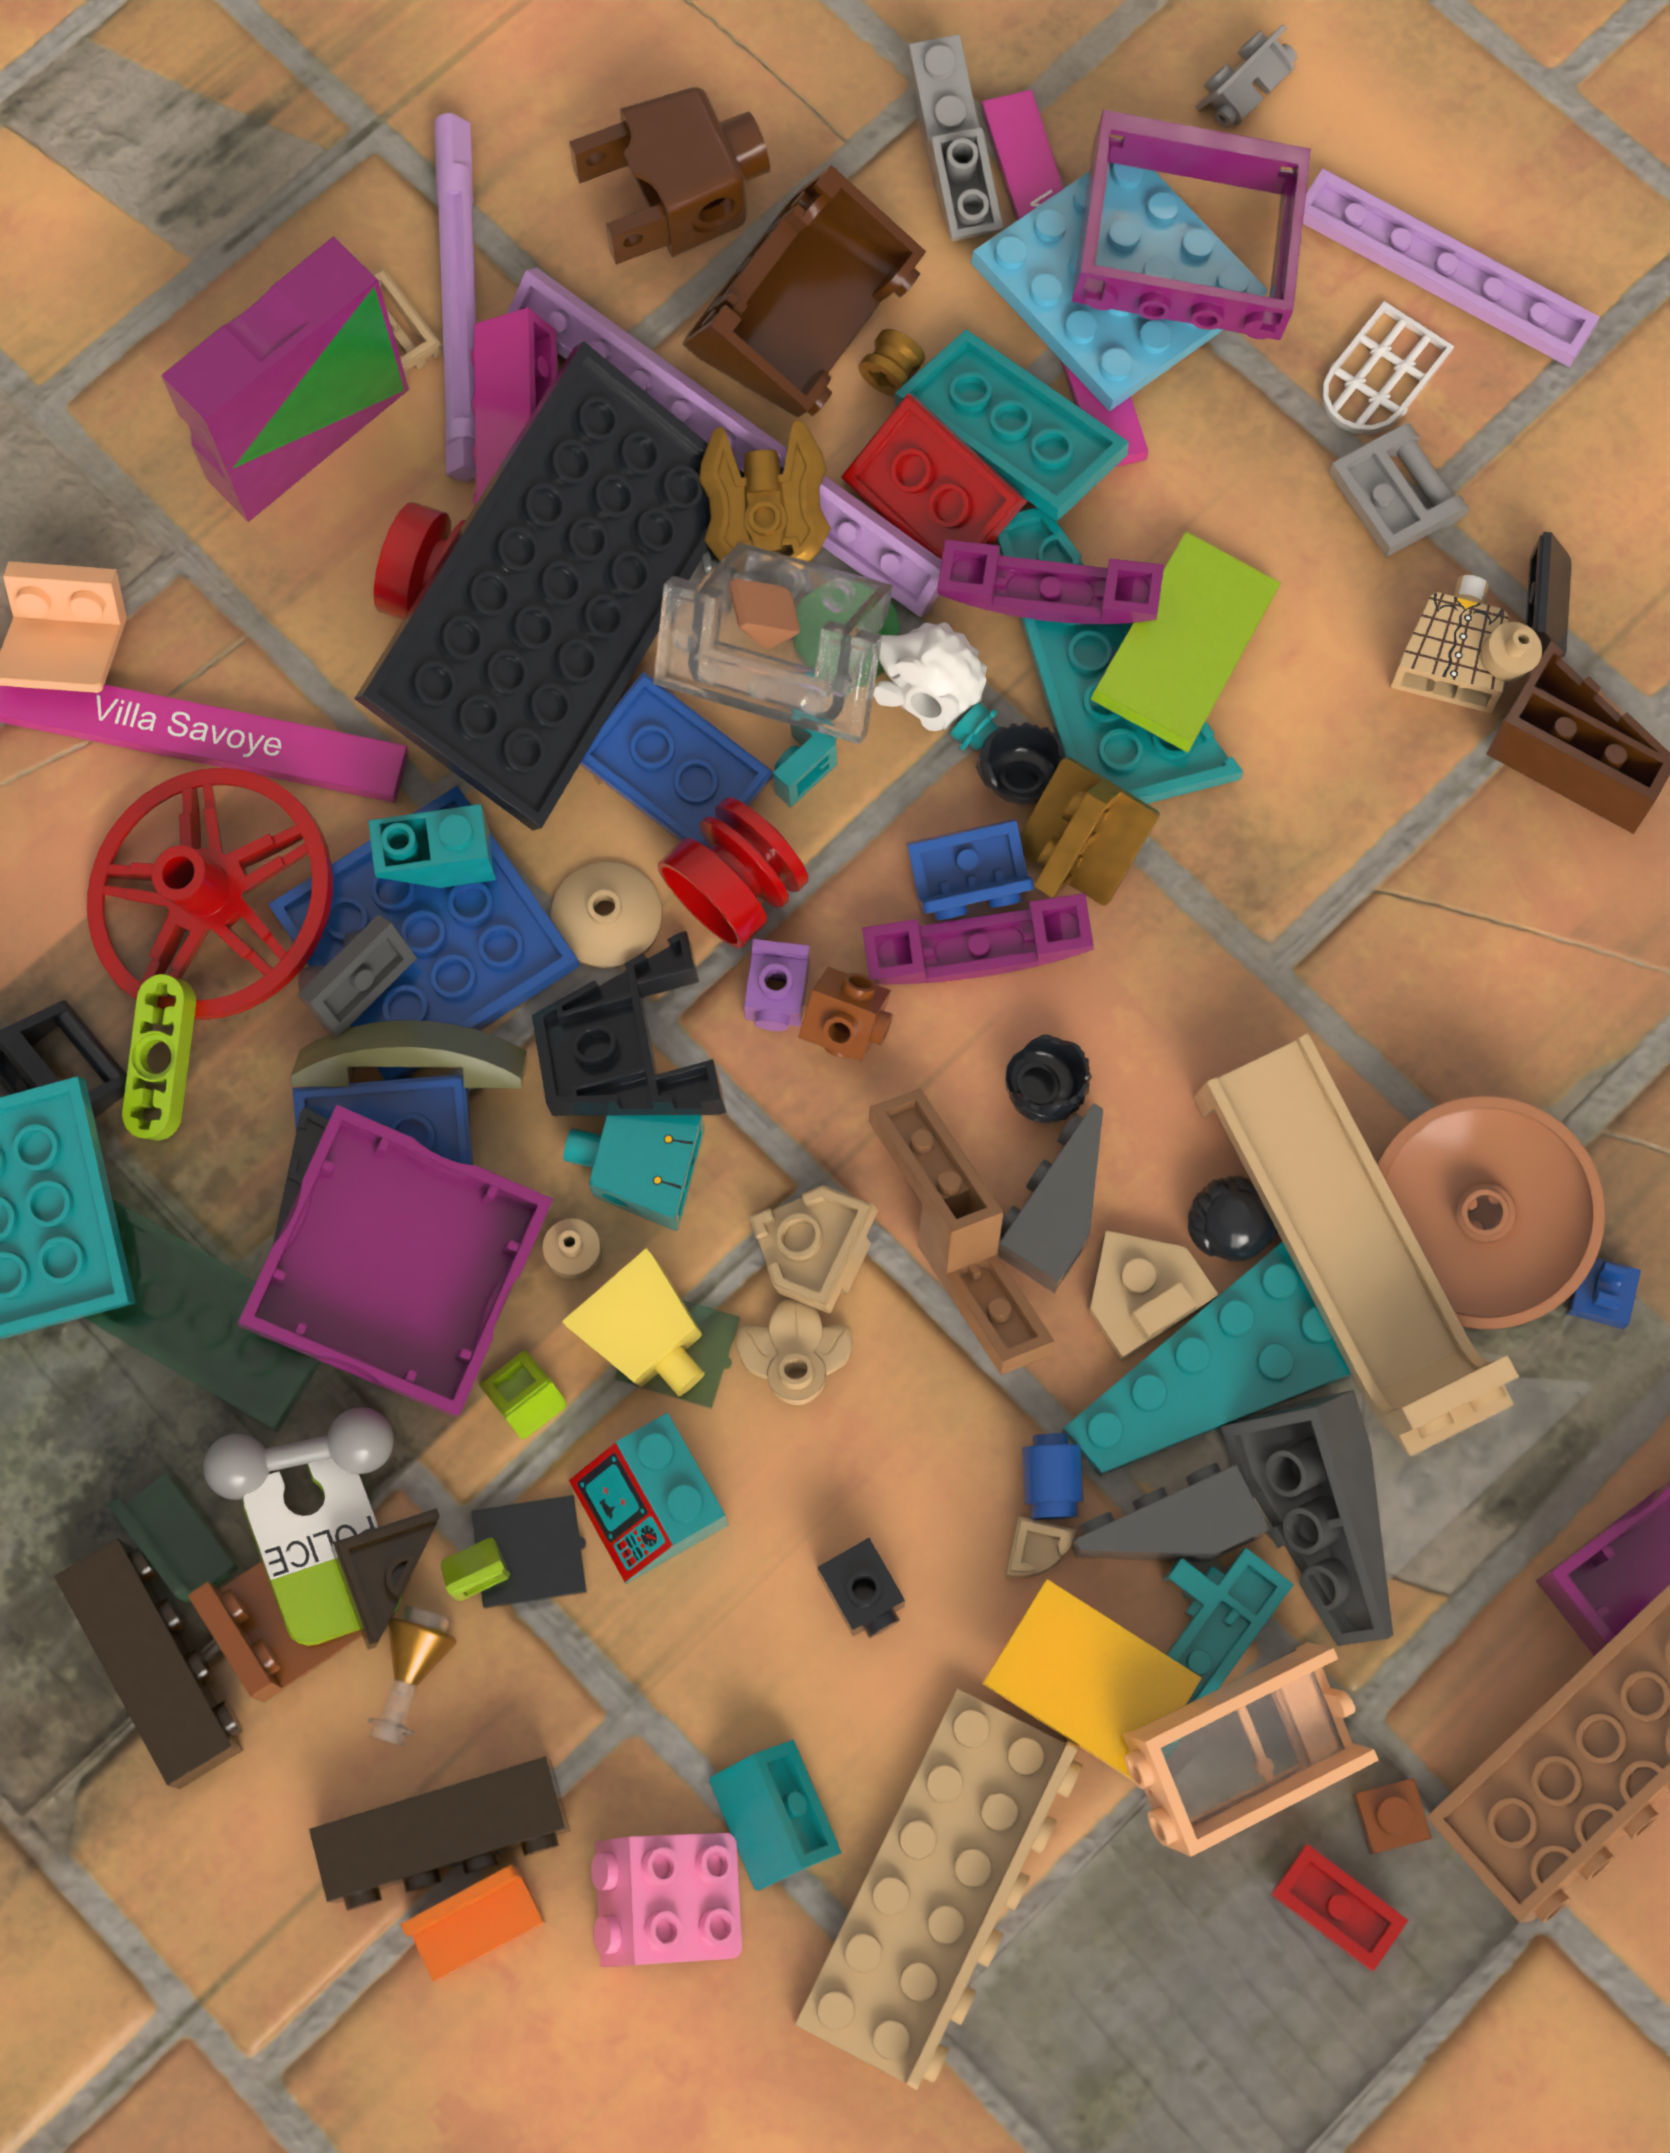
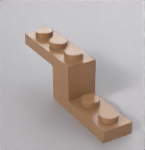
M921 1088L870 1106L869 1123L922 1203L918 1248L1000 1375L1052 1355L1054 1339L997 1255L1003 1210Z

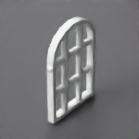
M1384 301L1338 360L1333 362L1322 386V404L1327 416L1339 428L1353 434L1373 435L1387 430L1401 416L1407 413L1408 407L1448 358L1454 346L1422 326L1421 323L1416 322ZM1385 313L1398 323L1383 342L1378 344L1366 335L1382 314ZM1407 327L1422 338L1406 359L1403 360L1390 351L1392 349L1390 345L1403 328ZM1361 342L1371 349L1370 354L1372 356L1354 377L1340 367ZM1430 342L1442 350L1443 353L1428 372L1424 374L1414 367L1416 365L1414 361ZM1382 356L1396 365L1394 367L1396 371L1378 393L1365 384L1367 381L1365 377ZM1407 372L1420 382L1403 404L1398 406L1389 400L1391 397L1389 392L1404 373ZM1336 375L1346 381L1344 384L1346 388L1332 405L1329 399V384L1333 376ZM1358 389L1370 397L1368 400L1370 404L1358 420L1353 423L1344 419L1338 411L1354 390ZM1380 404L1394 413L1386 421L1374 425H1364Z

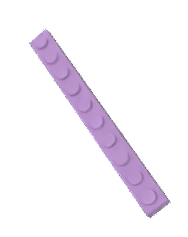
M538 268L526 270L507 314L529 307L556 330L557 353L565 359L568 358L574 346L585 341L707 443L712 432L717 427L724 428L738 469L743 473L744 454L746 452L776 450L778 451L781 474H783L787 454L785 446ZM824 475L819 488L820 507L831 530L823 547L917 616L922 617L929 613L939 596L937 594L942 560Z

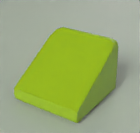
M525 1349L479 1384L487 1397L521 1439L528 1438L567 1406V1402L556 1386Z
M487 1538L441 1561L440 1565L448 1594L460 1602L509 1579L508 1576L511 1575L498 1544L493 1538Z

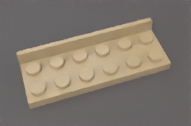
M957 1688L795 2025L895 2077L918 2090L923 2078L934 2083L950 2049L940 2044L950 2020L959 2025L962 2024L976 1995L977 1990L967 1986L978 1962L987 1968L989 1967L1004 1933L994 1929L1004 1906L1015 1911L1030 1880V1876L1020 1872L1031 1849L1042 1854L1057 1820L1047 1816L1057 1793L1068 1798L1083 1765L1073 1760L1079 1746L1069 1741L1065 1743Z

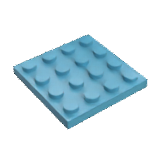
M1109 162L1095 265L1266 296L1268 289L1155 171ZM1087 172L975 249L970 263L1110 412L1223 330H1205L1193 324L1167 319L1150 320L1140 314L1113 309L1097 310L1086 304L1071 302L1089 172Z

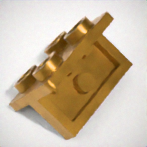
M1065 757L1058 765L1020 834L1024 857L1043 869L1034 887L1053 898L1065 886L1070 885L1081 893H1085L1086 896L1103 906L1107 905L1112 900L1159 819V811L1072 757Z

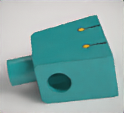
M607 1116L602 1135L571 1128L567 1136L563 1160L593 1168L589 1186L594 1197L668 1229L678 1231L705 1130L703 1116Z

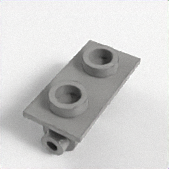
M1284 24L1267 37L1260 30L1249 39L1237 52L1243 60L1233 70L1228 64L1224 65L1204 84L1209 94L1196 106V109L1199 111L1211 103L1216 108L1214 115L1220 125L1226 128L1232 124L1239 125L1264 99L1251 83L1255 81L1267 95L1294 70V62L1297 60L1295 50L1288 44L1281 45L1276 39L1286 29Z

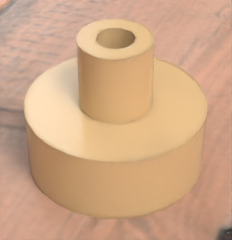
M1505 622L1497 626L1485 639L1481 649V658L1488 672L1497 679L1506 682H1515L1525 678L1538 665L1542 657V645L1539 637L1530 627L1519 622Z
M574 1218L561 1220L547 1231L543 1240L544 1258L549 1268L562 1278L575 1280L586 1277L596 1269L601 1260L602 1246L598 1234L590 1224L583 1220Z

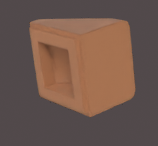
M739 578L729 581V590L738 627L762 648L764 647L768 650L796 636L800 632L792 593L787 588Z

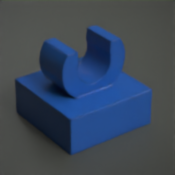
M1596 1258L1586 1279L1571 1295L1567 1314L1625 1329L1630 1322L1641 1270Z

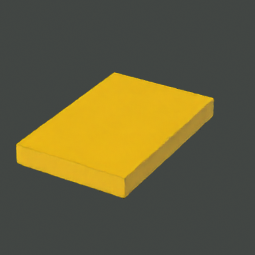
M1046 1579L982 1684L1133 1781L1125 1763V1755L1129 1753L1122 1734L1129 1730L1135 1731L1185 1706L1202 1677Z

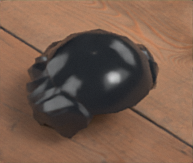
M1028 722L1020 726L1012 723L1007 728L999 726L996 731L994 730L985 739L976 768L978 775L987 788L992 789L1004 801L1022 806L1038 803L1058 765L1066 755L1060 739L1055 733H1050L1047 727L1040 729L1037 725H1031Z
M1048 1034L1041 1035L1031 1040L1024 1049L1013 1055L1008 1063L1005 1083L1009 1099L1015 1109L1031 1121L1056 1123L1066 1120L1070 1114L1079 1110L1080 1105H1084L1085 1096L1089 1094V1083L1092 1078L1089 1072V1059L1085 1057L1084 1051L1076 1043L1064 1041Z
M1228 1176L1212 1180L1207 1186L1203 1187L1201 1192L1197 1193V1196L1192 1200V1205L1188 1212V1232L1195 1246L1211 1257L1217 1256L1227 1261H1245L1258 1255L1278 1234L1253 1183L1248 1178H1243L1242 1176Z

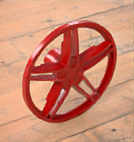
M207 768L187 772L168 779L150 789L126 809L108 832L98 851L91 871L87 892L88 926L95 951L110 977L122 990L137 1000L138 991L148 978L154 975L165 974L185 930L189 931L190 934L170 965L172 969L168 974L178 979L183 977L210 929H212L242 959H247L264 976L248 987L230 995L214 999L196 1000L194 1020L224 1018L254 1008L281 991L294 979L312 956L322 937L330 913L333 895V871L329 849L319 825L308 809L290 792L264 776L241 769ZM213 786H235L262 794L278 804L296 825L273 836L270 833L225 854L223 853ZM203 787L205 801L204 816L209 847L201 848L200 811L197 788ZM182 793L183 813L179 814L180 845L166 849L159 855L155 863L132 862L131 865L113 864L122 843L138 822L164 801ZM304 839L305 843L282 857L278 856L252 873L247 874L245 868L267 859ZM309 854L312 872L310 904L303 926L295 942L286 952L266 925L244 901L242 896ZM108 877L152 881L158 893L108 886L107 880ZM105 895L165 906L169 909V914L149 953V957L152 959L141 982L124 966L112 945L105 917ZM241 917L280 959L274 968L231 928ZM170 994L164 997L159 996L157 1007L163 1009L169 1006L174 1007L176 998L170 997Z

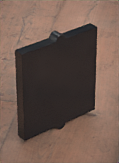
M574 1495L471 1511L475 1544L487 1538H493L497 1542L511 1574L508 1576L509 1579L481 1592L484 1609L587 1593L582 1550L586 1548L587 1543L579 1535Z

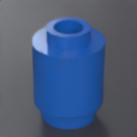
M1065 1433L1033 1435V1446L1022 1447L1024 1505H1030L1031 1519L1077 1518L1078 1503L1083 1502L1080 1445L1069 1444L1068 1434Z

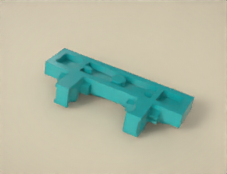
M1247 1548L1240 1551L1225 1573L1211 1566L1204 1575L1183 1558H1180L1163 1578L1165 1582L1171 1581L1183 1589V1597L1192 1602L1184 1612L1191 1620L1166 1653L1167 1656L1202 1677L1187 1704L1219 1689L1294 1585ZM1183 1737L1161 1747L1165 1760L1169 1758Z

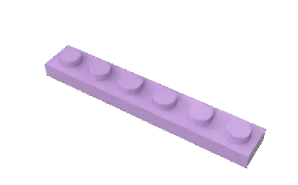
M1325 169L1321 170L1306 193L1304 225L1569 368L1579 355L1600 319L1598 315Z

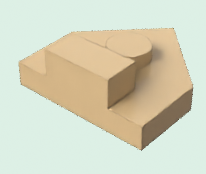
M822 1185L803 1193L802 1198L774 1210L768 1208L749 1216L753 1231L766 1260L772 1283L777 1292L830 1314L840 1292L848 1295L871 1246V1242L866 1236L878 1210L872 1203Z
M1106 1230L1089 1314L1120 1360H1123L1207 1306L1219 1296L1186 1247Z

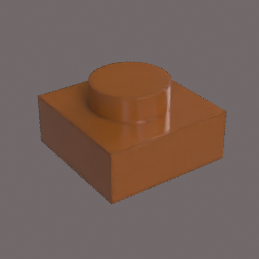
M1414 1778L1352 1795L1370 1855L1432 1839Z

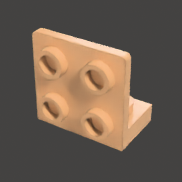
M8 561L3 579L13 619L0 651V686L101 692L127 620L117 569Z

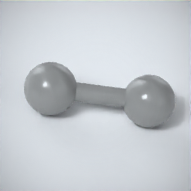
M366 1407L351 1408L336 1417L329 1428L327 1436L265 1448L259 1440L247 1434L233 1433L225 1435L216 1440L207 1450L203 1461V1473L208 1486L217 1495L230 1500H242L244 1495L257 1490L266 1481L270 1472L332 1459L340 1468L350 1473L364 1474L375 1471L390 1457L394 1446V1434L388 1420L378 1411Z

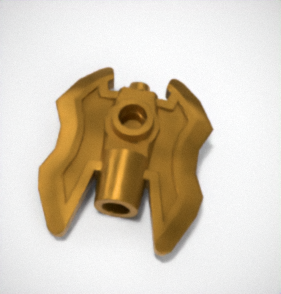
M801 420L792 422L783 474H781L778 451L754 450L744 454V478H742L725 429L717 427L711 434L701 462L699 482L709 498L711 514L704 541L719 562L736 574L745 575L748 571L749 562L745 559L746 551H752V554L760 555L762 562L778 560V553H783L786 548L790 547L794 551L790 556L792 565L795 570H801L820 552L831 530L820 507L819 488L826 472V465L819 446L804 422Z

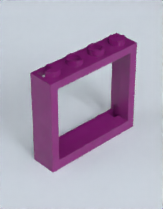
M1103 110L1093 141L1071 302L1086 304L1097 310L1113 309L1140 314L1150 320L1167 319L1189 323L1205 330L1221 329L1243 333L1254 339L1270 338L1281 340L1294 309L1311 148ZM1110 134L1123 136V139L1110 137ZM1109 162L1281 194L1269 297L1095 265ZM1281 166H1283V167H1289V168H1292V169H1291V171H1290V170H1284V169H1280V168H1281Z

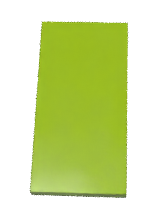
M1186 531L1164 568L1157 620L1132 624L1096 687L1091 700L1188 753L1281 583Z

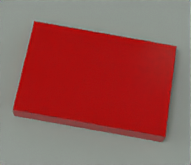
M907 393L841 476L884 519L941 560L945 539L992 545L1028 501L915 395Z

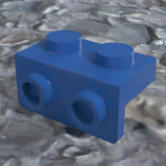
M1015 819L905 843L918 906L925 914L934 912L936 920L965 915L968 913V904L988 900L989 907L991 908L1012 905L1022 901L1021 892L1034 889L1033 879L1027 873L1018 824Z

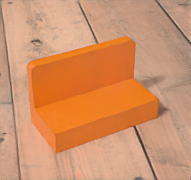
M510 1865L400 1925L405 1936H412L432 1981H438L544 1924L545 1920L520 1868Z

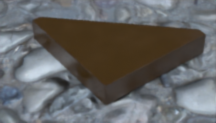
M437 1508L333 1542L331 1550L368 1650L377 1647L440 1517Z

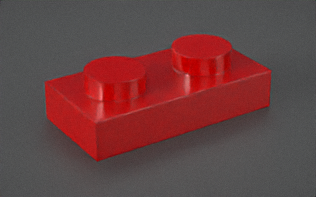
M1308 1844L1303 1845L1269 1894L1369 1971L1376 1969L1409 1921Z

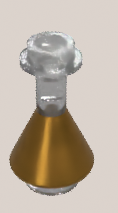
M406 1606L402 1619L391 1618L389 1620L388 1629L394 1681L382 1718H368L367 1722L373 1724L369 1736L403 1747L407 1735L414 1736L415 1732L404 1725L417 1686L456 1645V1638L447 1634L451 1619L423 1609Z

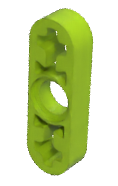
M164 974L148 978L141 985L137 994L122 1109V1118L126 1129L136 1137L154 1141L169 1138L177 1131L181 1123L196 1009V996L192 987L182 979ZM168 994L176 996L174 1007L169 1006L165 1009L157 1007L159 996L164 997ZM153 1024L163 1027L165 1025L174 1027L173 1034L152 1031ZM165 1042L171 1051V1061L163 1072L155 1074L148 1066V1053L155 1044ZM146 1081L166 1084V1090L145 1088ZM154 1106L161 1109L160 1120L148 1121L143 1119L144 1108L149 1109Z

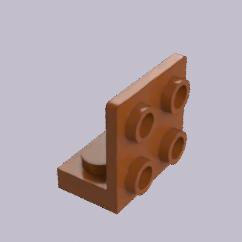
M262 1561L222 1588L206 1582L187 1595L250 1697L263 1703L362 1637L361 1630L317 1645L306 1646L294 1641L285 1628Z

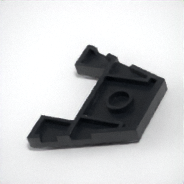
M687 931L677 933L667 939L669 947L647 959L642 953L625 963V972L599 986L594 980L532 1015L545 1100L552 1116L720 1115L727 1113L719 1073L713 1059L657 1074L643 998L699 982L693 948Z

